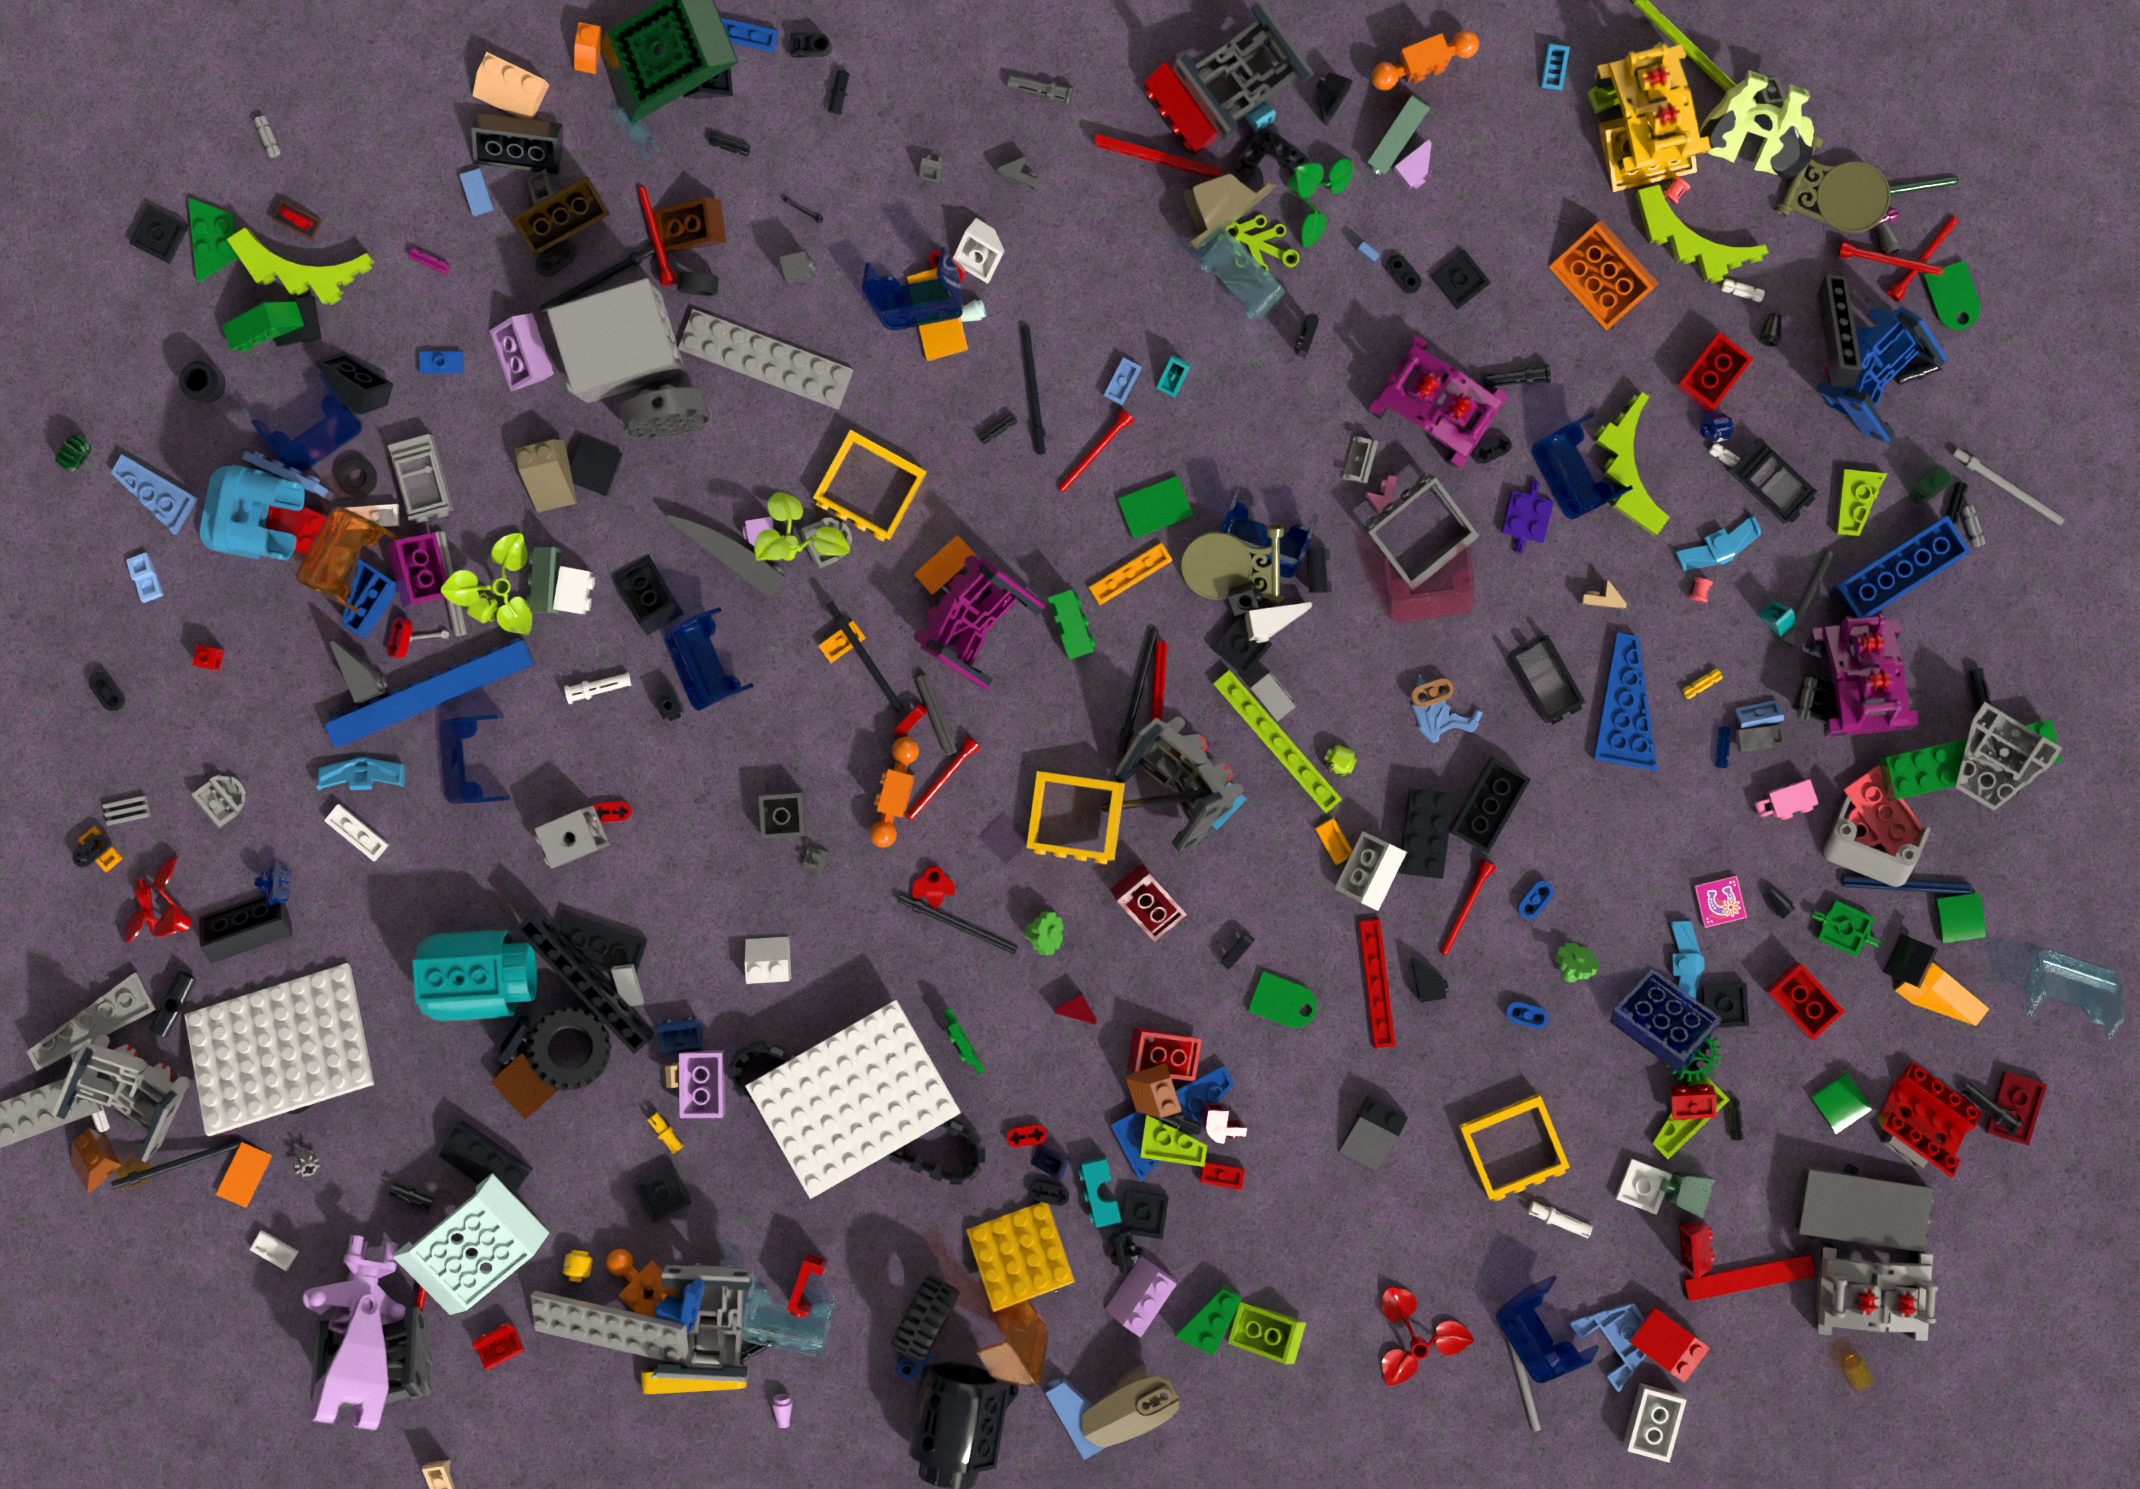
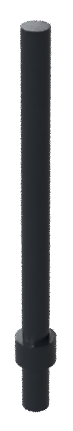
M653 245L638 253L635 251L629 254L627 259L540 305L542 313L548 312V309L559 306L632 265H639L643 259L656 253Z
M1022 326L1021 331L1034 424L1032 434L1036 440L1037 455L1046 454L1044 443L1046 434L1045 428L1042 427L1030 326Z
M833 601L826 604V607L835 619L834 623L838 628L842 629L896 712L901 711L904 708L847 623L849 620L845 614H841Z
M1150 629L1124 728L1122 727L1120 732L1122 737L1117 752L1126 755L1129 740L1133 737L1134 730L1132 729L1159 632L1156 629Z
M1188 789L1182 793L1126 800L1122 802L1121 810L1181 801L1186 803L1195 802L1197 799L1210 796V791L1208 789ZM1111 803L1102 804V811L1109 812Z
M901 894L897 901L912 908V911L918 914H926L1014 955L1017 951V946L924 905L925 902L917 899L915 901Z
M237 1139L137 1172V1170L130 1172L128 1176L111 1181L112 1187L116 1189L128 1184L135 1185L140 1183V1180L237 1149L241 1141Z

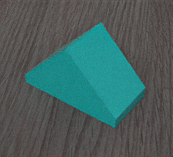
M1172 355L1156 388L1175 398L1191 368V364Z
M1772 601L1758 614L1759 618L1779 637H1782L1796 624L1794 611L1775 601Z

